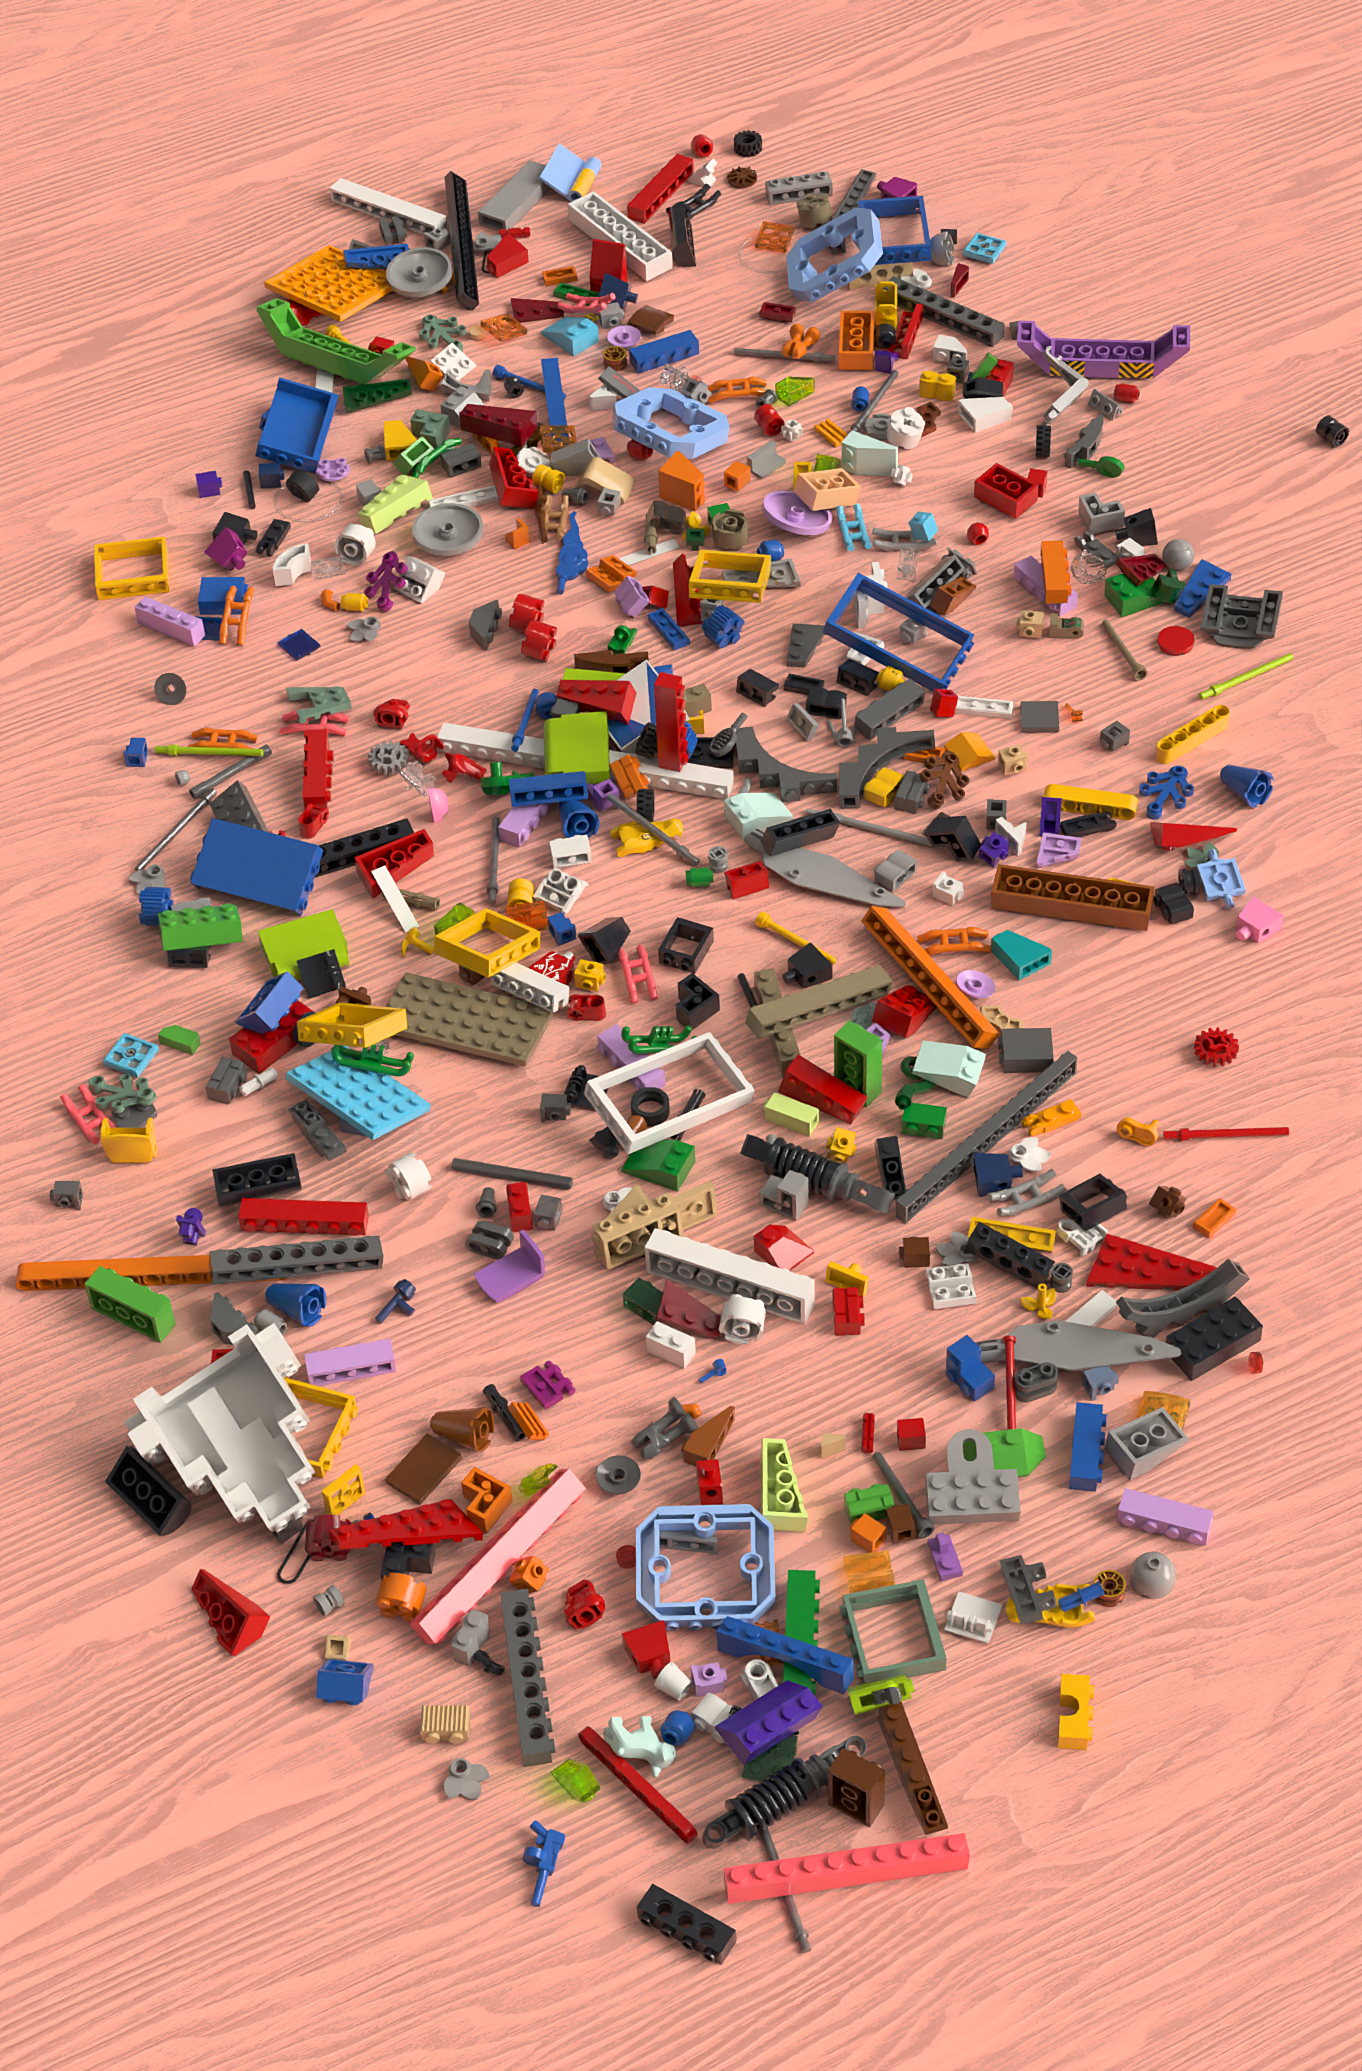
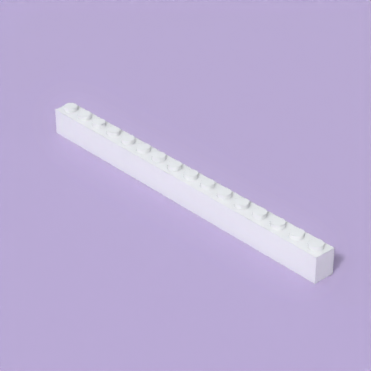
M443 723L437 736L444 744L443 750L438 748L440 752L458 753L470 757L545 769L544 739L524 736L523 744L520 745L517 752H513L511 746L514 734ZM609 750L610 764L630 753ZM630 754L633 757L636 756L641 765L639 770L641 774L646 775L649 781L648 787L726 800L729 798L734 785L732 770L687 763L683 765L681 772L659 768L658 758L652 757L648 759L640 755ZM610 768V780L617 781Z

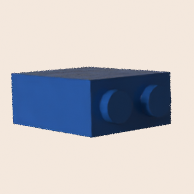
M202 577L198 596L200 615H223L226 594L231 586L237 588L234 602L243 603L245 592L249 587L245 583V577ZM231 609L230 615L241 614L242 610Z

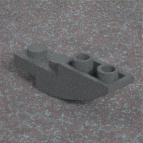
M1103 414L1092 419L1085 428L1081 429L1079 433L1080 439L1065 453L1066 467L1071 469L1078 463L1079 459L1089 460L1095 454L1102 440Z
M307 1100L299 1102L288 1109L305 1138L321 1157L325 1156L330 1161L347 1152L345 1145L326 1126L325 1119Z

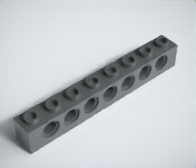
M893 276L889 280L897 284V307L914 312L916 304H923V318L991 347H994L1004 337L1005 323L897 277Z
M379 1236L336 1240L326 1239L314 1242L305 1241L293 1244L283 1243L271 1246L262 1245L250 1248L240 1247L237 1249L210 1251L209 1269L212 1285L382 1269L384 1255Z
M528 1589L501 1592L524 1767L552 1763L551 1753L556 1752L554 1738L549 1739L548 1736L549 1732H553L551 1718H546L545 1712H549L550 1709L548 1697L543 1698L542 1691H547L545 1677H540L539 1672L544 1671L542 1657H537V1651L541 1650L539 1636L534 1637V1631H538L537 1618L531 1616V1611H535L534 1597H529ZM529 1695H535L533 1698H527ZM534 1715L538 1716L537 1718H534V1719L530 1718L531 1716H534ZM535 1736L541 1737L539 1739H532Z

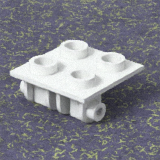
M453 343L430 361L434 365L439 366L443 374L446 375V370H448L458 381L477 366Z
M958 1591L952 1610L948 1611L944 1630L989 1644L1003 1605Z

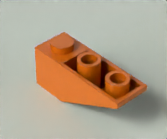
M408 356L406 361L418 386L423 390L434 391L444 376L439 366Z

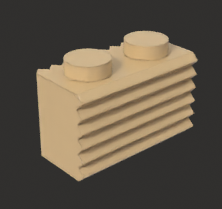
M423 1705L420 1725L422 1741L430 1744H436L439 1741H450L454 1744L469 1741L471 1719L469 1706Z

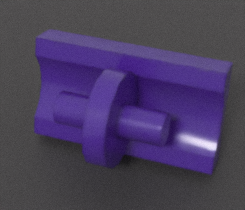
M197 1208L188 1209L184 1214V1218L181 1215H177L176 1222L180 1226L178 1235L184 1238L183 1242L185 1244L197 1245L199 1236L205 1237L206 1230L201 1224L203 1215Z

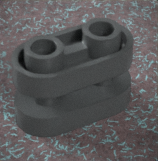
M398 216L391 217V223H387L386 219L378 220L380 233L385 245L392 244V239L394 238L397 239L398 243L405 242L407 231L403 226L402 219H399Z
M478 1221L472 1229L473 1234L468 1236L465 1245L473 1253L499 1260L505 1256L507 1247L514 1240V1235L507 1227L497 1226L488 1221Z
M1044 1362L1017 1372L1015 1376L1016 1399L1026 1403L1053 1394L1057 1388L1058 1370L1056 1366L1052 1363Z

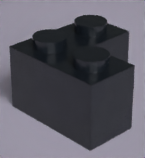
M966 816L934 818L925 831V835L933 848L949 847L956 861H972L981 848V843Z
M694 973L678 982V999L680 1002L676 1004V1019L684 1027L689 1025L693 1030L720 1011L719 994Z
M391 1542V1546H386L381 1570V1581L383 1576L386 1575L388 1577L389 1573L409 1575V1572L432 1574L436 1555L434 1544L403 1545V1542Z

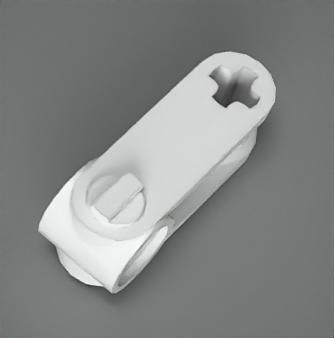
M755 1659L750 1661L740 1675L745 1687H748L754 1700H757L778 1686L769 1664L762 1660ZM754 1674H760V1675H762V1676H760V1677H754V1676H752V1675H754Z

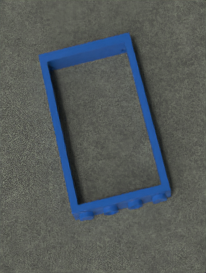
M923 196L858 201L859 208L871 209L876 217L920 214L925 244L882 247L883 254L875 265L931 261V243Z
M859 572L827 619L822 632L886 667L890 666L902 671L904 677L912 679L915 683L934 692V689H947L951 683L949 679L950 677L954 678L959 670L957 666L958 664H963L967 656L965 655L966 651H971L974 645L972 640L975 635ZM857 591L870 596L962 646L941 680L837 624Z

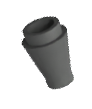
M584 488L563 489L562 496H569V501L583 505L588 502L589 492Z
M491 1187L483 1189L476 1204L477 1213L483 1218L493 1216L497 1210L495 1190Z

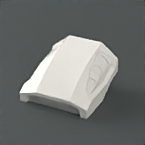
M554 867L548 876L542 880L533 898L567 914L584 888L589 884Z

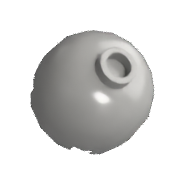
M948 232L938 233L930 240L931 260L940 266L953 265L955 261V256H952L954 245L951 235L947 234Z
M1146 1552L1137 1557L1133 1562L1129 1580L1131 1587L1140 1596L1143 1594L1149 1596V1599H1159L1171 1593L1175 1585L1176 1571L1174 1564L1167 1556L1159 1552Z

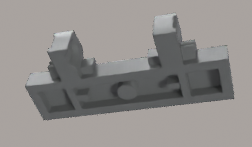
M1022 1555L999 1560L1021 1625L1042 1620V1611L1057 1607L1053 1590L1035 1593L1032 1585L1034 1581L1037 1582L1047 1578L1043 1562L1025 1565Z

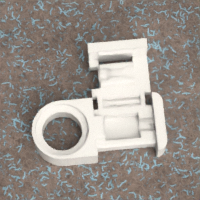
M1062 1219L1059 1221L1056 1232L1066 1243L1070 1241L1081 1251L1080 1255L1084 1256L1087 1254V1251L1091 1252L1094 1250L1096 1243L1105 1239L1108 1230L1101 1224H1098L1085 1231L1073 1220ZM1062 1227L1070 1228L1072 1231H1066Z

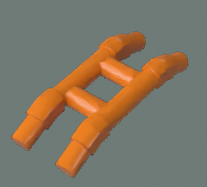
M752 376L749 378L715 381L713 384L708 385L707 389L712 392L724 387L726 390L715 393L708 400L711 404L732 397L763 396L766 390L758 387L750 388L749 385L766 387L767 380ZM742 385L743 387L741 390L732 389V386Z
M235 586L230 587L226 594L222 623L220 624V644L227 643L228 625H237V645H244L246 624L254 588L248 587L243 603L234 602L237 588ZM231 609L242 610L241 617L230 618Z
M205 727L193 731L192 737L194 739L210 737L209 742L201 740L189 744L188 747L254 749L245 744L237 743L235 740L239 738L256 743L258 735L243 729L228 730ZM218 736L229 737L227 743L217 742Z
M978 927L947 930L933 929L917 936L919 943L940 938L941 945L934 944L924 949L931 956L944 952L981 951L990 953L991 945L982 944V942L977 941L968 943V937L971 936L988 938L989 931ZM948 937H960V943L949 944Z

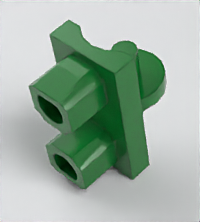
M626 625L617 626L614 630V636L607 646L608 650L613 651V655L626 654L627 649L631 646L637 634V629H629Z

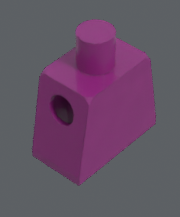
M893 177L887 183L882 180L879 181L877 189L881 191V199L917 196L918 183Z
M225 527L204 553L232 571L234 568L237 570L244 568L245 562L243 558L247 555V550L238 535Z

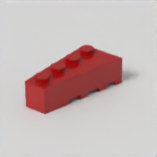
M494 447L489 467L500 505L534 509L539 491L537 488H533V482L531 479H527L525 476L526 471L519 466V461L511 449Z
M560 679L556 696L558 699L578 703L580 712L606 711L609 720L622 721L623 724L629 725L637 692L630 681Z
M422 829L355 857L356 872L371 897L374 899L382 893L371 871L386 866L396 883L434 856L433 841L426 830Z

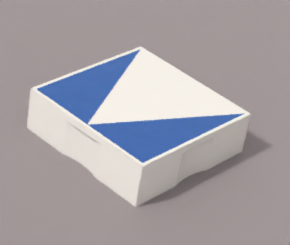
M647 659L618 679V681H630L637 692L629 725L623 724L622 721H612L607 718L608 734L618 749L624 753L636 754V744L641 731H643V727L648 722L656 725L654 683L658 673ZM686 713V721H688L690 718Z

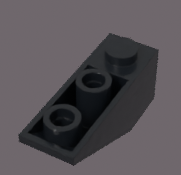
M897 1136L877 1138L874 1145L882 1185L884 1189L895 1193L894 1199H897L906 1192Z

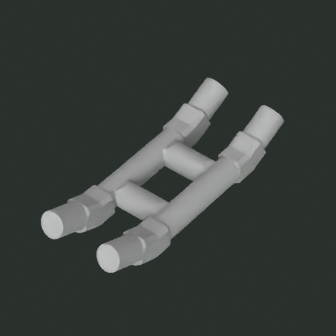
M873 528L872 534L880 536V538H892V543L879 540L873 541L874 547L884 551L926 550L937 545L936 538L930 541L917 542L911 530L891 531ZM899 538H910V542L899 543Z
M1050 1169L1033 1180L1018 1186L988 1193L987 1199L988 1201H1005L1011 1197L1015 1204L998 1208L997 1215L1015 1216L1032 1207L1053 1201L1067 1189L1063 1184H1060L1044 1194L1041 1193L1038 1187L1043 1186L1056 1176L1054 1170ZM1030 1190L1035 1198L1024 1202L1019 1194Z

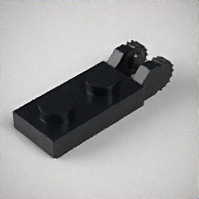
M273 519L257 545V554L261 555L267 548L266 554L271 557L278 550L290 530V522Z
M1110 812L1093 813L1060 822V828L1064 836L1082 837L1102 831L1108 832L1117 826Z

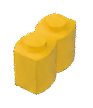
M933 371L922 372L919 379V395L921 397L953 401L956 388L955 376L948 373L938 374Z
M886 767L877 771L874 779L867 782L864 787L865 799L882 807L888 806L896 795L904 775Z

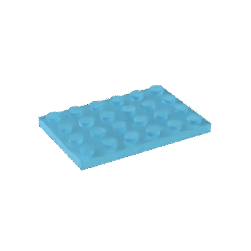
M331 1051L286 1072V1080L372 1140L430 1111L431 1104L399 1083L393 1077L340 1065L333 1060ZM341 1055V1056L344 1057V1058H349V1059H354V1060L361 1061V1059H356V1058H351V1057H347V1056Z

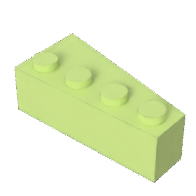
M401 474L357 513L361 525L370 528L374 534H377L393 524V519L404 517L407 515L406 511L411 508L416 509L420 507V503L425 499L426 501L431 500L432 494L428 482Z
M763 1438L760 1449V1514L773 1524L774 1530L805 1532L808 1515L804 1509L803 1498L797 1486L798 1481L792 1469V1461L785 1439Z

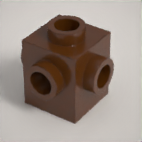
M1158 1186L1149 1205L1158 1210L1157 1213L1165 1218L1177 1217L1185 1209L1184 1203L1187 1198L1181 1195L1182 1191L1173 1186H1170V1188Z

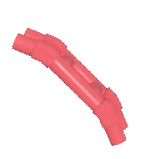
M568 293L566 299L573 301L577 305H566L559 302L557 308L569 314H598L606 309V304L614 300L616 296L614 293L602 297H583Z
M296 710L282 715L283 721L287 722L298 719ZM329 712L320 714L321 718H318L320 719L319 724H308L309 719H313V717L306 719L307 722L288 724L279 730L281 735L304 732V730L327 729V733L345 736L346 729L334 724H327V719L347 723L349 716L340 714V712L331 715Z
M643 945L636 947L639 959L628 961L627 954L622 948L618 952L631 1004L639 1002L635 983L646 981L650 999H658L655 980L646 949ZM631 968H643V974L632 975Z
M83 1084L78 1089L87 1106L77 1110L67 1093L61 1095L60 1098L67 1112L75 1120L87 1140L96 1145L100 1140L92 1129L102 1125V1121L107 1117L101 1109L96 1107L94 1097L86 1085ZM94 1112L97 1118L86 1123L82 1117ZM108 1119L110 1128H116L113 1125V1123Z

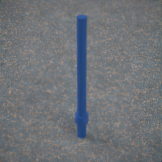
M538 689L531 691L517 733L513 735V744L511 746L513 752H517L520 745L523 744L524 733L534 708L535 700L539 694Z

